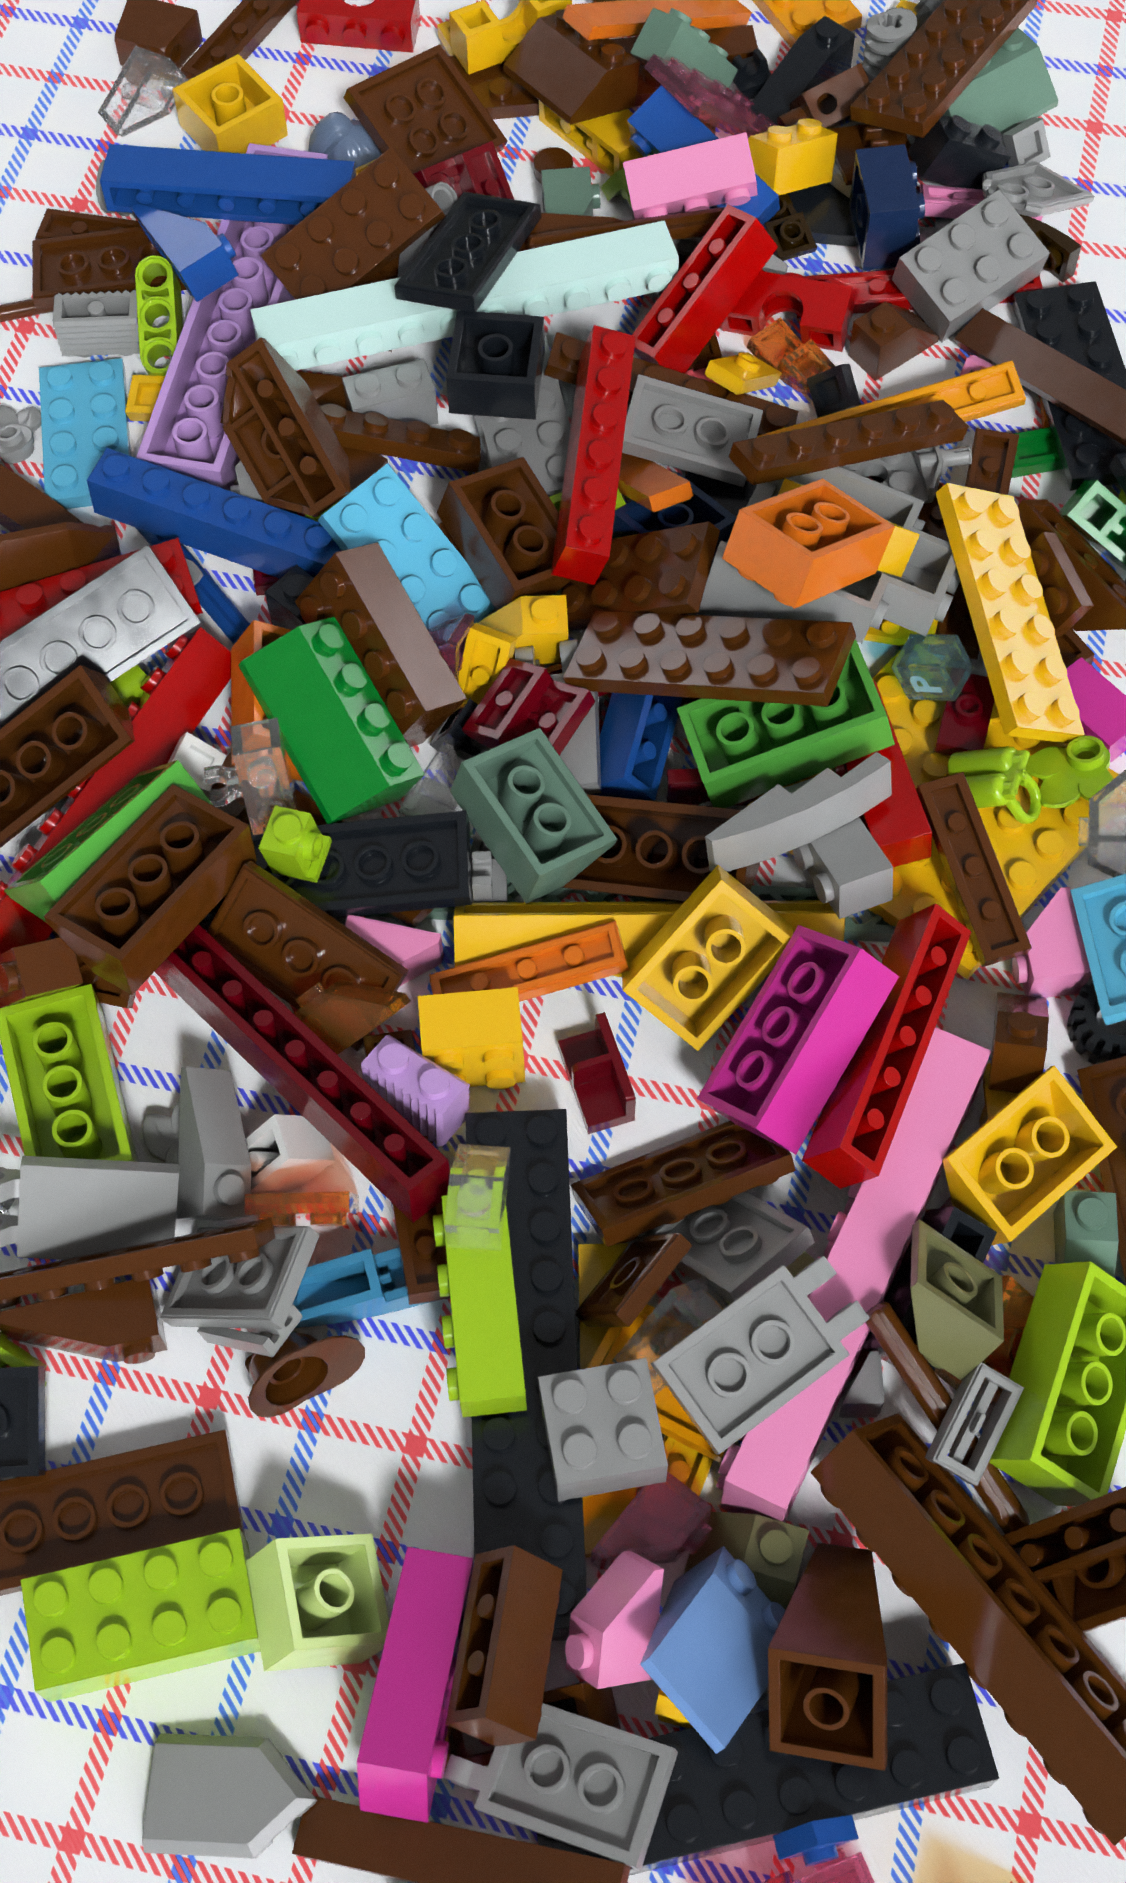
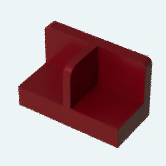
M606 1013L596 1014L595 1030L558 1041V1050L588 1134L635 1121L636 1097Z

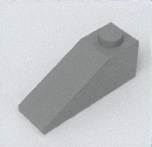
M181 1067L178 1164H180L176 1219L225 1221L250 1217L251 1162L231 1070Z

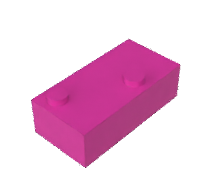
M798 925L697 1099L736 1125L797 1154L899 976L862 948Z
M407 1547L357 1758L360 1811L428 1823L437 1778H443L447 1761L449 1742L445 1741L448 1725L445 1723L473 1572V1558Z

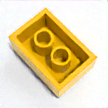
M717 865L628 965L630 971L622 973V990L694 1049L699 1051L772 971L794 933L793 927L721 866Z

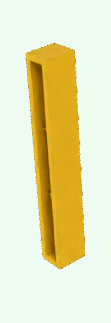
M820 900L763 901L791 924L794 932L798 925L844 942L845 917L839 919L828 902L822 903ZM525 902L472 903V905L455 906L453 915L455 967L616 921L619 927L629 965L684 902H529L527 904ZM622 973L613 976L622 977Z

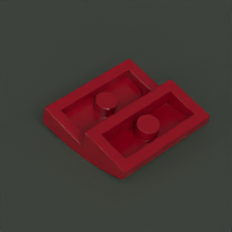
M493 141L413 173L424 188L439 182L449 184L456 192L458 199L463 192L515 200Z
M510 658L462 730L467 736L492 749L540 728L560 756L596 701L590 690L552 680L546 668Z

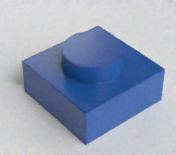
M852 1815L810 1821L773 1835L779 1860L803 1856L805 1866L817 1865L839 1858L838 1846L859 1839Z

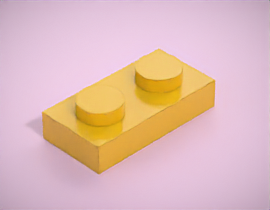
M479 623L469 627L457 682L467 699L470 698L477 704L480 703L509 659H513L517 637Z

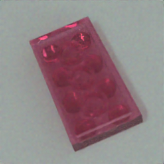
M653 54L644 67L693 116L731 135L746 132L747 138L752 135L767 132L771 126H777L764 114L759 112L756 115L751 110L753 102L743 93L736 89L732 92L717 79H714L712 82L711 79L696 68H693L691 71L683 62L673 56L667 61Z

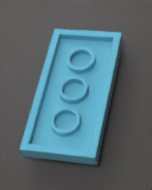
M122 358L39 368L44 490L46 495L65 509L93 506L87 479L106 448L131 456L129 418L125 413L127 404L126 374Z
M388 463L318 519L342 551L378 542L441 654L467 633L469 627L481 621L495 609L468 563Z

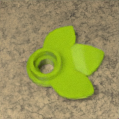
M1093 736L1077 737L1068 744L1067 748L1051 746L1041 749L1029 757L1025 768L1029 775L1043 780L1040 788L1041 804L1047 808H1065L1075 803L1080 797L1090 802L1098 803L1110 793L1113 786V777L1108 771L1110 766L1109 750L1100 739Z

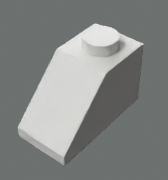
M274 1114L246 1138L251 1162L250 1204L306 1185L335 1161L329 1141L303 1116Z

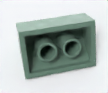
M1017 28L944 115L950 117L958 115L968 122L981 126L989 124L1003 134L1032 117H1039L1057 107L1059 100L1039 45L1020 28Z
M540 728L462 761L450 793L461 809L467 811L469 821L526 904L565 886L617 841L612 830Z

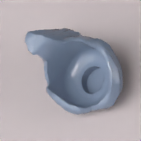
M332 112L322 118L316 124L309 138L308 152L328 154V160L354 161L355 168L376 160L382 155V152L361 122L350 120L341 112Z

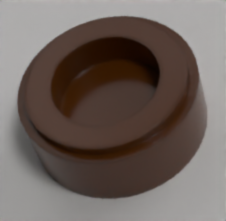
M550 147L543 149L534 158V176L541 184V170L573 168L571 154L562 148Z

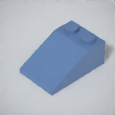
M724 1546L674 1581L640 1663L643 1669L716 1754L727 1746L769 1685L768 1646L785 1613V1609L780 1604L771 1602L756 1585V1579L750 1568L743 1561L735 1560Z

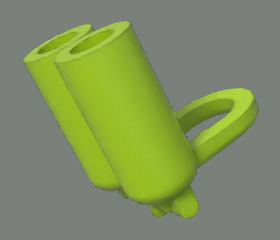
M1005 746L955 752L950 756L948 762L949 776L964 772L977 808L1006 805L1015 819L1021 824H1030L1037 820L1042 807L1040 788L1025 769L1030 756L1029 751ZM1019 785L1024 786L1030 795L1031 804L1028 813L1023 810L1020 802L1015 799L1016 794H1018Z

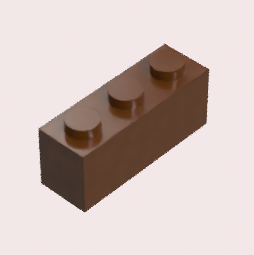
M515 1545L475 1555L446 1725L496 1747L537 1740L563 1569Z

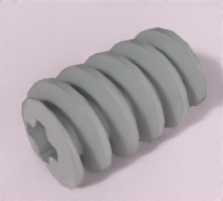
M891 8L868 19L862 66L870 83L915 34L917 18L912 10Z

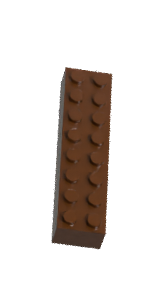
M899 1413L853 1429L810 1472L819 1482L823 1496L834 1507L841 1509L856 1528V1535L860 1542L880 1557L892 1572V1579L899 1590L905 1595L912 1597L927 1615L933 1632L941 1640L949 1643L966 1663V1670L971 1679L981 1688L988 1690L1001 1706L1010 1727L1017 1734L1026 1737L1040 1754L1049 1775L1059 1784L1066 1786L1082 1806L1083 1814L1088 1823L1097 1832L1105 1835L1115 1846L1126 1837V1682L951 1474L942 1469V1466L925 1459L929 1448Z

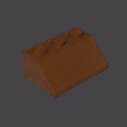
M565 9L558 10L553 15L539 18L504 63L503 71L570 125L633 108L636 104L640 61L609 38L586 40L564 21L562 17Z
M524 457L448 483L437 514L496 611L520 596L553 595L571 581V579L551 575L559 512Z

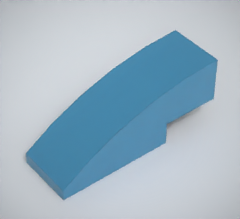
M399 1247L375 1255L370 1248L307 1267L293 1302L294 1306L303 1315L295 1328L359 1320L430 1302L409 1305Z

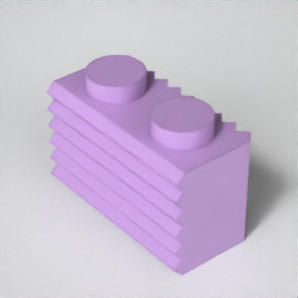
M386 1035L361 1062L362 1079L423 1136H428L429 1142L436 1141L437 1147L444 1146L465 1122V1113H470V1084L390 1035Z

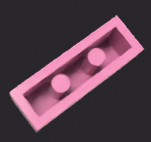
M746 132L623 162L635 219L710 209L711 206L724 203L726 205L739 206L750 201V197L758 195L757 181Z

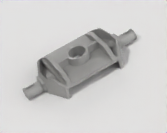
M969 445L947 450L935 446L841 466V468L864 477H881L885 480L881 484L921 499L926 504L933 502L941 475L946 474L947 467L972 464V451Z

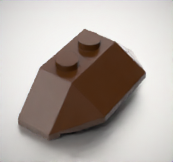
M260 337L226 364L228 380L224 395L222 428L264 503L317 517L351 493L348 456L305 380L265 338Z
M1047 499L1022 500L1018 505L1019 517L1029 546L1043 532H1055L1094 605L1071 628L1074 631L1126 629V584L1122 577L1056 511L1055 507Z
M63 522L0 534V592L120 556L121 550L115 526L104 525L98 527L86 523Z
M1126 1487L1003 1535L1004 1539L1084 1633L1126 1618Z

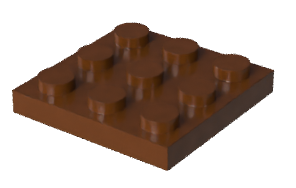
M440 44L347 88L343 97L382 154L392 147L412 173L490 141H493L496 152L504 149L508 142Z

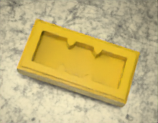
M738 353V355L710 360L704 374L734 394L740 395L776 386L782 372L750 353Z

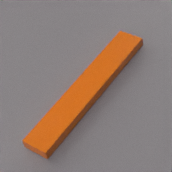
M619 0L570 4L566 6L562 18L586 40L639 36L652 8L665 13H669L671 8L676 9L692 19L690 25L700 30L747 25L752 12L738 0Z

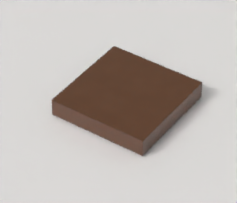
M681 1233L635 1238L579 1306L575 1316L587 1327H630L693 1245Z

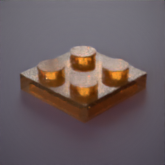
M350 1191L244 1194L245 1215L258 1218V1220L271 1218L273 1226H296V1217H310V1225L347 1226V1216H359V1195Z

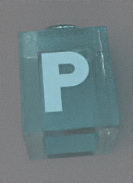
M910 634L891 668L908 699L956 701L974 666L958 635L927 634V636L921 634Z

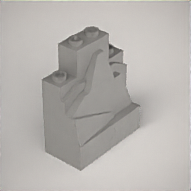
M835 467L786 479L803 485L825 479L882 518L920 534L902 577L877 570L874 575L794 609L777 601L773 593L757 582L744 578L734 566L723 560L722 557L727 543L721 541L717 548L699 612L697 613L705 616L852 622L856 633L855 640L861 644L869 627L879 630L883 619L927 636L934 619L943 622L953 599V596L945 592L954 595L960 578L950 543L922 531L925 521L918 519V516L924 504L923 500L844 468ZM784 479L758 484L747 506L777 496Z

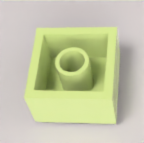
M372 1533L275 1538L246 1561L264 1672L362 1663L383 1649L390 1621Z

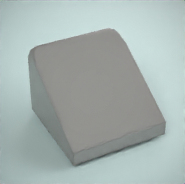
M870 1351L839 1412L840 1418H877V1415L880 1414L884 1404L882 1361L878 1351Z

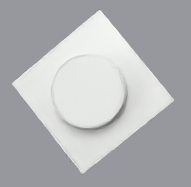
M186 732L180 737L168 763L178 760L201 789L210 791L227 755Z

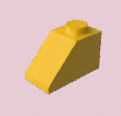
M566 595L520 596L478 623L517 637L515 648L534 646L535 660H539L540 664L561 663L560 641L568 640Z

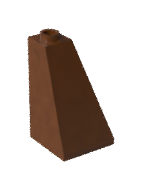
M817 1543L768 1646L770 1751L885 1771L887 1766V1654L872 1551Z

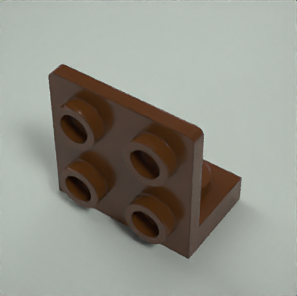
M1043 532L1030 545L1031 557L1038 580L1043 589V597L1050 620L1055 629V637L1060 638L1094 605L1055 532Z

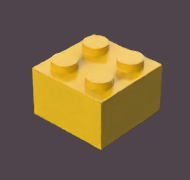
M239 54L172 89L179 124L203 151L246 154L249 143L270 146L288 136L283 99Z
M518 987L418 996L421 1050L424 1057L470 1084V1087L487 1086L490 1089L502 1090L513 1087L516 1083L526 1082Z

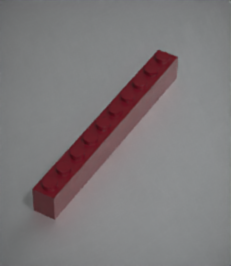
M199 924L154 971L412 1223L442 1201L441 1196L452 1193L449 1160Z

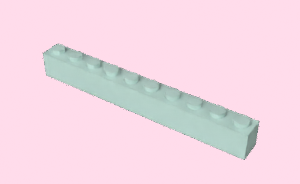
M665 220L519 251L476 312L544 317L654 292H662L678 272L679 256ZM400 277L250 309L256 340L260 337L265 338L295 371L453 337L457 310L396 299L394 286Z

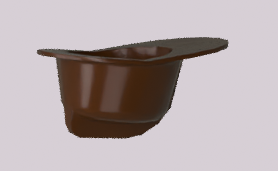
M292 1331L274 1357L255 1353L251 1354L245 1360V1367L253 1383L248 1396L250 1410L257 1416L266 1418L282 1415L302 1402L338 1386L348 1380L362 1365L365 1359L364 1345L357 1338L347 1335L330 1336L317 1340L312 1335Z

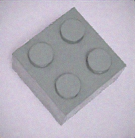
M647 1358L538 1377L539 1398L558 1501L666 1482L668 1462Z

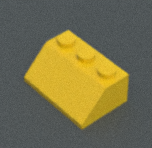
M1054 1065L1044 1071L942 1161L953 1207L958 1208L996 1231L997 1233L992 1245L1008 1243L1015 1239L1117 1146Z

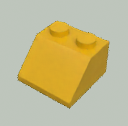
M800 119L796 125L788 127L771 126L767 132L752 135L748 138L754 171L779 196L832 182L838 133L822 127V122L816 119Z

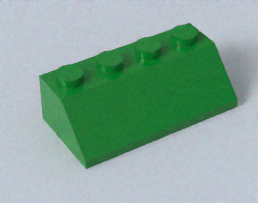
M335 616L298 626L239 663L238 666L327 824H333L397 802L425 775Z

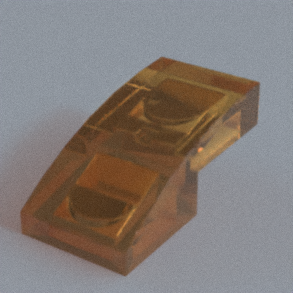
M781 317L752 336L746 346L755 357L782 372L780 380L804 395L810 392L806 378L835 367L812 339L806 343L801 342Z

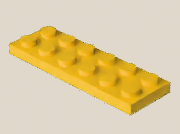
M946 483L935 494L1004 735L1061 743H1070L1077 737L1085 736L1079 717V709L1073 697L1067 677V669L1061 657L1055 637V629L1049 617L1043 597V589L1037 577L1031 557V549L1025 537L1019 517V509L1014 497Z

